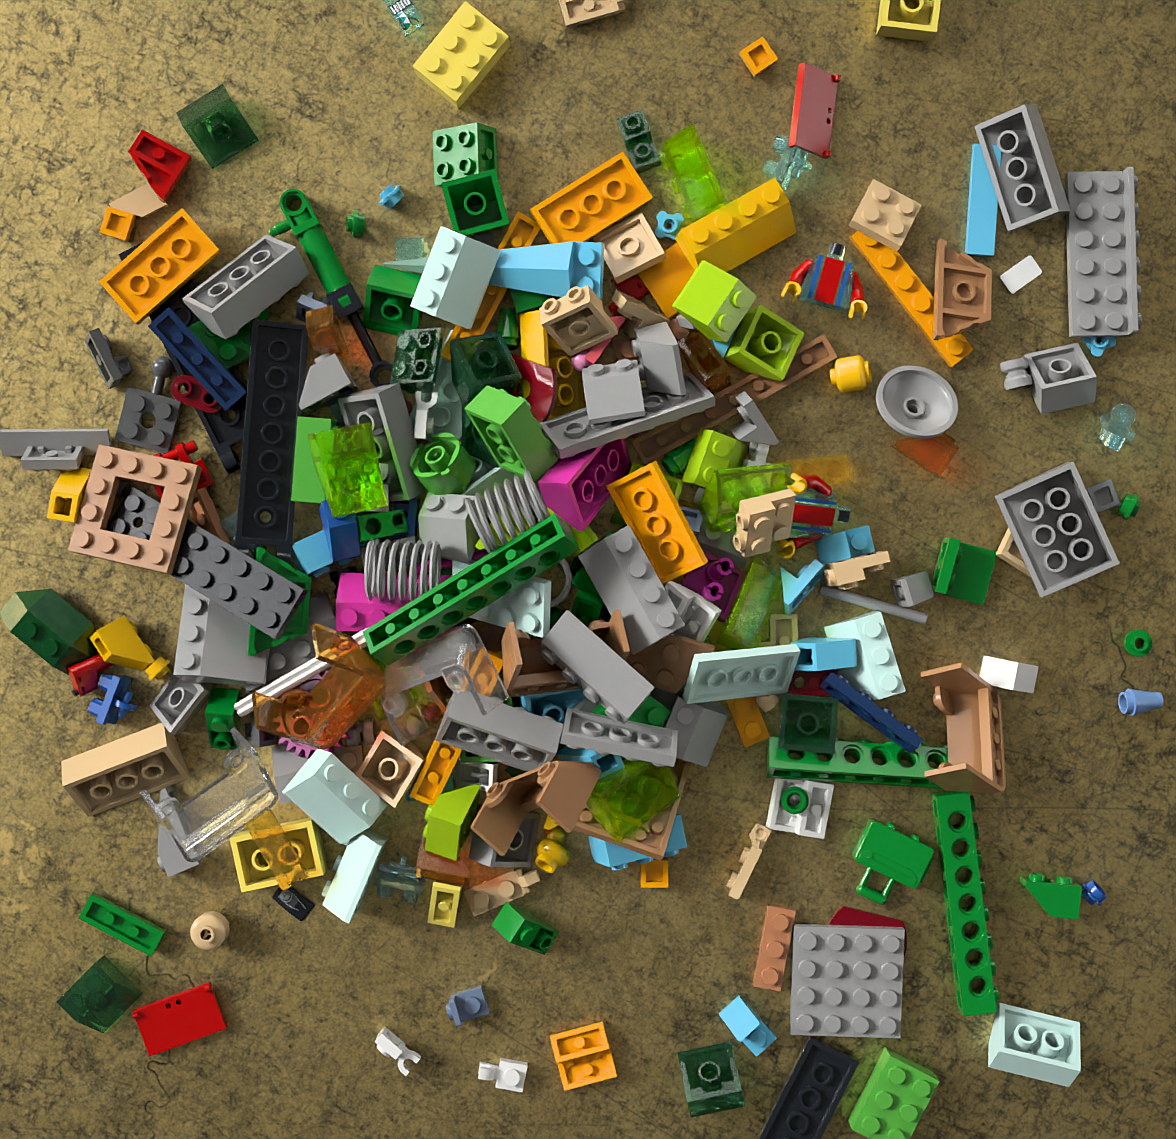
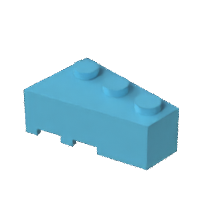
M324 530L294 543L291 549V557L298 571L303 572L309 577L314 575L317 578L331 571L329 567L337 563L343 566L355 560L354 557L332 562ZM368 542L359 544V547L366 546Z
M680 814L675 816L664 857L679 854V849L687 847ZM641 818V819H637V820L644 822V819H645V818ZM588 835L593 862L611 867L612 870L627 868V863L633 861L647 863L654 860L652 857Z

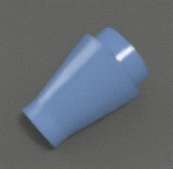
M1126 689L1125 692L1119 694L1118 705L1123 714L1134 716L1153 709L1162 708L1163 696L1160 692Z

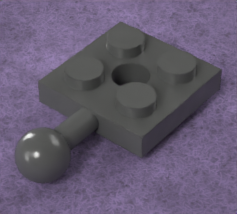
M160 356L154 359L151 365L152 372L155 375L151 392L134 387L127 388L115 440L167 453L172 449L183 403L162 395L165 378L173 373L174 365L168 357ZM149 412L156 418V423L152 428H146L143 424V416Z

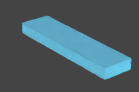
M974 143L971 155L965 253L969 256L993 257L998 199L981 145ZM992 145L1000 167L1001 150L998 148V145Z

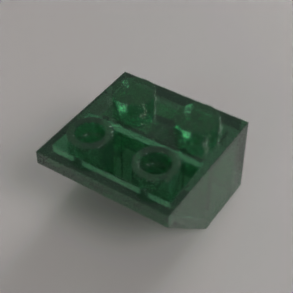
M439 327L398 331L390 384L400 383L401 389L410 394H415L416 391L432 393L436 384L445 329Z

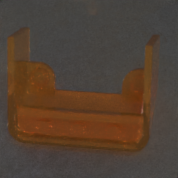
M313 623L311 631L316 659L334 666L311 692L302 689H291L284 693L279 700L254 692L252 694L256 729L317 749H327L334 746L386 688V680L382 670L353 637Z

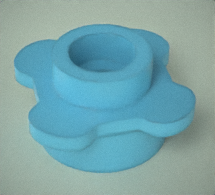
M390 184L379 194L382 198L378 202L379 205H384L389 210L404 196L400 191L401 186L393 187Z
M660 211L656 217L658 227L654 231L655 236L659 239L664 237L676 241L675 237L680 231V225L684 220L683 216L680 213L671 215L665 211ZM670 223L672 227L667 228L666 225Z
M1095 337L1082 338L1083 343L1087 345L1091 350V354L1095 357L1101 356L1105 349L1112 348L1116 344L1114 337L1101 338L1100 343L1097 342Z

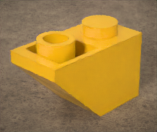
M79 467L72 471L61 472L51 490L47 518L76 523L92 469Z
M125 615L98 629L90 637V640L105 662L144 671L154 662L150 647L145 643L143 644L138 636L136 626L132 621H128Z

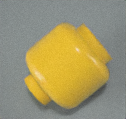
M860 355L837 359L835 368L830 369L832 386L837 385L841 393L865 390L868 383L872 382L869 361H864V358Z

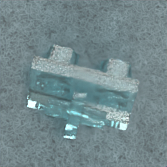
M777 135L773 142L772 150L782 156L779 163L767 160L762 173L769 179L776 177L781 188L786 190L791 177L799 179L801 172L811 171L812 165L806 161L809 154L807 151L796 147H788L790 136Z
M1121 403L1114 406L1110 417L1108 414L1102 413L1099 421L1103 428L1098 438L1102 440L1104 446L1119 452L1125 439L1133 441L1136 433L1130 426L1136 419L1134 408L1129 404Z
M402 856L400 863L379 864L373 885H377L378 896L392 897L393 890L397 889L404 891L402 899L405 902L416 903L419 895L423 893L428 873L416 871L417 867L407 865L408 857Z

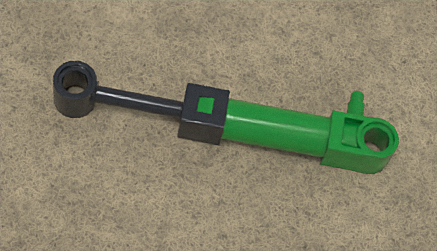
M298 189L286 190L281 195L279 203L286 220L269 229L271 237L281 235L292 229L327 293L326 296L336 316L342 323L350 321L373 365L369 373L371 383L375 387L399 383L400 375L398 370L392 364L386 362V360H382L359 314L364 312L365 306L331 246L311 202ZM295 199H300L302 201L300 209L290 211V203ZM385 369L390 370L392 374L390 381L385 384L378 381L379 373Z

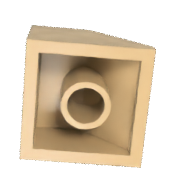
M382 730L356 776L375 794L394 808H398L423 766L425 759L418 746L400 733Z

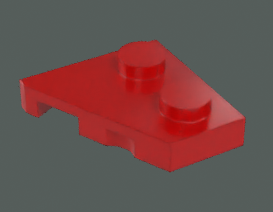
M143 129L128 150L130 158L163 203L166 202L192 161L189 154Z

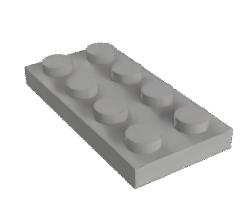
M567 708L560 744H565L573 749L585 748L594 750L602 755L614 754L623 756L631 761H648L660 767H674L677 756L678 731L629 720L623 725L620 721L614 722L605 715Z

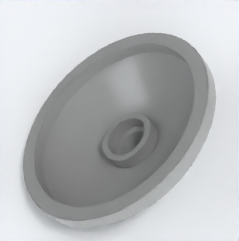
M920 366L897 367L889 371L877 387L876 404L881 416L893 429L906 436L918 439L940 436L952 426L957 417L958 401L952 387L943 377L927 368Z

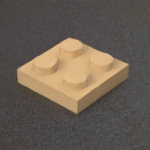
M873 179L848 226L898 252L922 205Z
M642 212L593 237L594 242L605 243L604 261L617 284L667 259Z

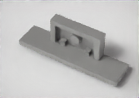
M109 428L0 429L2 456H22L20 460L22 470L40 472L47 469H60L62 471H72L79 468L84 455H96L99 444L112 447Z

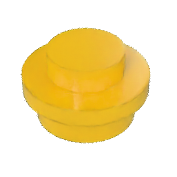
M160 656L145 670L149 675L148 679L151 681L155 677L159 681L170 671V668L167 666L170 660H165Z

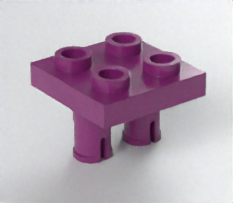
M703 551L708 562L685 573L680 585L694 591L722 611L717 621L724 623L728 619L747 572L735 567L733 561L729 558L719 559Z

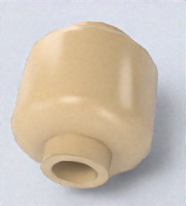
M205 912L191 926L190 934L193 943L203 950L216 949L223 944L229 935V922L219 912Z

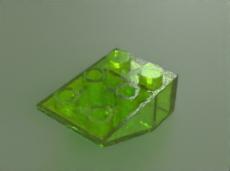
M370 422L307 434L313 463L333 518L388 506Z

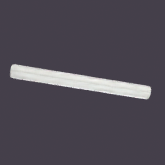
M360 631L235 703L234 708L240 717L249 714L366 647L367 643L363 632Z

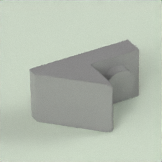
M743 391L735 398L740 404L737 411L744 419V422L731 430L733 435L741 441L770 445L779 443V440L749 395Z
M927 571L890 579L898 606L910 607L934 597Z

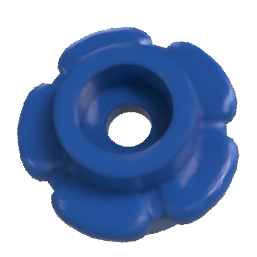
M1094 880L1082 884L1084 890L1081 893L1090 905L1096 903L1101 906V902L1107 898V895L1099 884Z

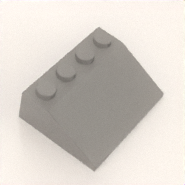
M1066 462L994 496L1040 598L1120 564L1074 462Z
M185 584L174 676L187 683L266 684L270 648L252 656L247 655L250 624Z

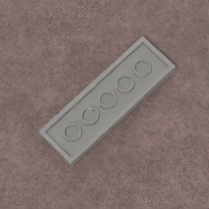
M689 372L683 374L686 395L650 391L647 387L642 388L645 416L589 425L587 407L541 422V431L545 438L552 443L556 454L560 459H563L565 457H573L577 453L592 448H599L603 444L618 439H625L629 435L641 431L651 430L655 426L677 421L681 417L703 412L705 409L715 406V397Z

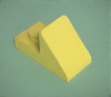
M441 880L433 882L427 923L455 927L463 885Z

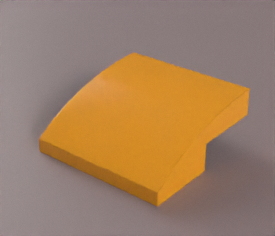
M678 243L664 251L667 259L636 274L648 289L658 308L669 320L679 314L672 305L694 273L692 266Z
M603 1021L550 1036L564 1091L618 1077Z

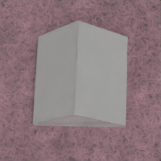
M172 675L149 706L171 734L176 735L186 729L209 699L212 687H216L211 683H187Z

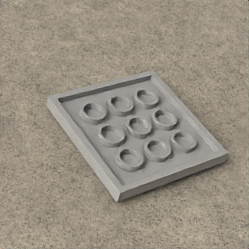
M793 924L790 1035L901 1038L905 929L903 927Z

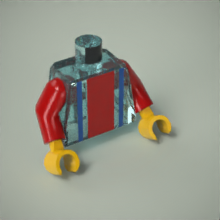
M830 243L827 256L816 254L813 259H806L792 272L788 283L781 293L782 297H784L785 293H791L794 296L792 302L801 300L844 313L850 307L849 318L853 317L854 312H859L862 315V319H864L868 308L864 302V290L859 274L854 271V264L843 261L846 246L838 243Z
M792 473L790 476L792 479L787 488L792 489L796 494L790 538L777 541V545L783 547L777 554L786 559L791 558L795 550L822 539L823 536H829L832 531L833 521L848 523L850 507L837 505V497L831 486L818 475L799 476L796 473Z

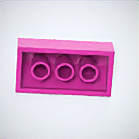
M618 439L603 444L599 448H592L577 453L573 457H565L563 459L559 457L538 482L546 507L576 530L584 531L610 498L611 494L607 485L625 477L629 473L632 464L624 439Z
M342 572L336 599V631H362L410 603L409 574H406L405 599L401 602L398 598V574H396L395 597L392 601L387 597V573H385L384 598L380 601L376 593L375 597L370 601L365 593L364 573ZM417 574L416 598L420 596V574ZM427 574V591H429V574ZM441 575V583L452 577V575ZM452 628L448 629L443 633H449L450 631H452Z

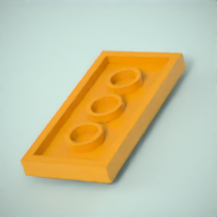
M621 152L531 208L530 213L550 244L586 242L652 201L653 197L624 152Z
M182 208L101 279L99 283L129 317L139 325L221 251Z
M657 461L607 485L626 525H629L662 584L708 562Z

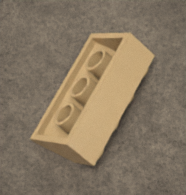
M163 723L61 761L63 787L88 817L190 778L177 740Z

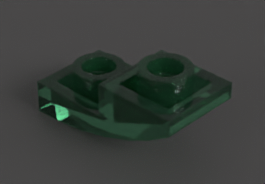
M642 109L616 118L630 162L637 174L661 166V160Z

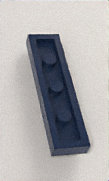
M170 307L148 325L225 411L247 393L246 389Z
M831 672L819 686L908 753L917 749L923 741L913 727L900 723L895 719V715L890 710L878 707L872 702V698L867 693L855 690L842 675H835Z

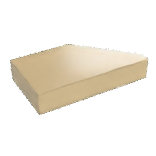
M149 183L109 203L112 208L132 213L143 219L169 206L167 202L163 203L160 201Z

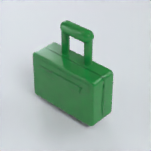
M870 818L852 853V857L856 862L867 867L856 888L857 894L879 905H884L896 881L916 889L919 883L923 882L933 862L934 850L928 844L921 842L917 834L909 836L896 830L892 822L884 824ZM873 870L889 877L883 893H879L866 886Z

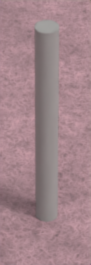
M821 584L819 589L820 595L921 624H925L928 614L836 587L826 586L825 584Z

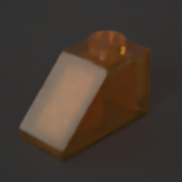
M333 305L307 311L306 329L318 357L325 353H330V355L335 353L339 357L349 355Z
M697 330L677 341L690 372L713 395L732 385L729 366L704 334Z
M946 433L929 439L912 437L899 439L891 444L892 448L935 477L942 475L959 450V447L954 444L956 440Z
M422 836L415 866V876L469 887L471 872L460 856L454 861L426 851V838Z

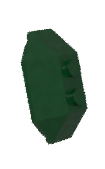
M52 588L15 592L0 610L1 619L13 635L52 667L69 675L68 668L99 654L90 640V637L96 632L94 622Z

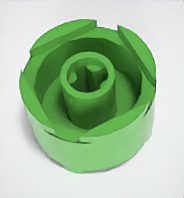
M435 434L430 437L431 442L426 445L421 443L415 449L410 460V466L415 476L428 492L434 495H462L467 490V484L474 475L477 466L476 462L453 434Z

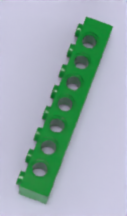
M554 513L362 631L370 654L389 666L580 549L570 527Z
M779 734L769 737L767 743L766 778L943 789L924 777V771L934 770V768L929 766L928 762H934L938 766L941 763L948 762V745L928 747L926 744L921 743L917 749L908 753L893 741L878 744L872 743L870 740H859L857 742H847L841 738L818 740L813 736H805L800 739ZM797 753L802 759L794 760L789 754ZM817 755H825L829 761H820ZM844 757H853L857 763H849ZM872 759H881L884 765H877ZM900 760L910 762L912 767L903 766Z
M969 792L931 793L958 1010L964 1017L997 1013L996 1003H1000L997 986L993 985L992 977L996 976V966L994 960L990 959L989 949L993 948L991 933L987 932L986 921H989V910L987 905H983L982 894H986V885L984 878L980 877L979 867H982L983 861L980 850L976 849L975 840L979 839V830L977 823H973L972 812L976 811L973 795L970 796ZM956 813H961L962 822L957 826H951V817ZM958 841H965L966 847L964 851L954 853V845ZM968 868V877L965 880H958L957 874L959 870ZM968 895L972 896L971 905L966 908L961 907L962 898ZM969 923H975V931L970 935L964 934L965 926ZM971 951H979V957L976 961L969 962L967 960L968 954ZM976 978H982V985L977 989H972V981Z

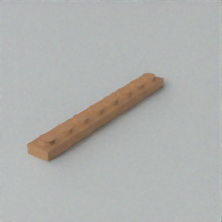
M822 334L797 348L782 381L750 374L715 394V406L705 409L700 413L681 417L677 421L661 424L632 440L631 443L645 466L697 437L699 429L709 430L738 414L737 408L740 407V404L735 397L743 391L756 404L838 357L825 334Z

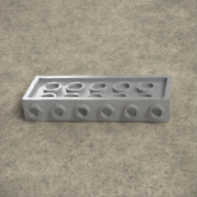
M1127 167L1124 171L1067 172L1065 174V195L1070 211L1066 212L1069 338L1131 337L1141 328L1142 315L1138 312L1141 287L1137 285L1140 259L1136 257V247L1139 245L1140 235L1139 231L1135 230V220L1138 218L1139 206L1138 203H1135L1134 195L1138 188V178L1134 175V167Z

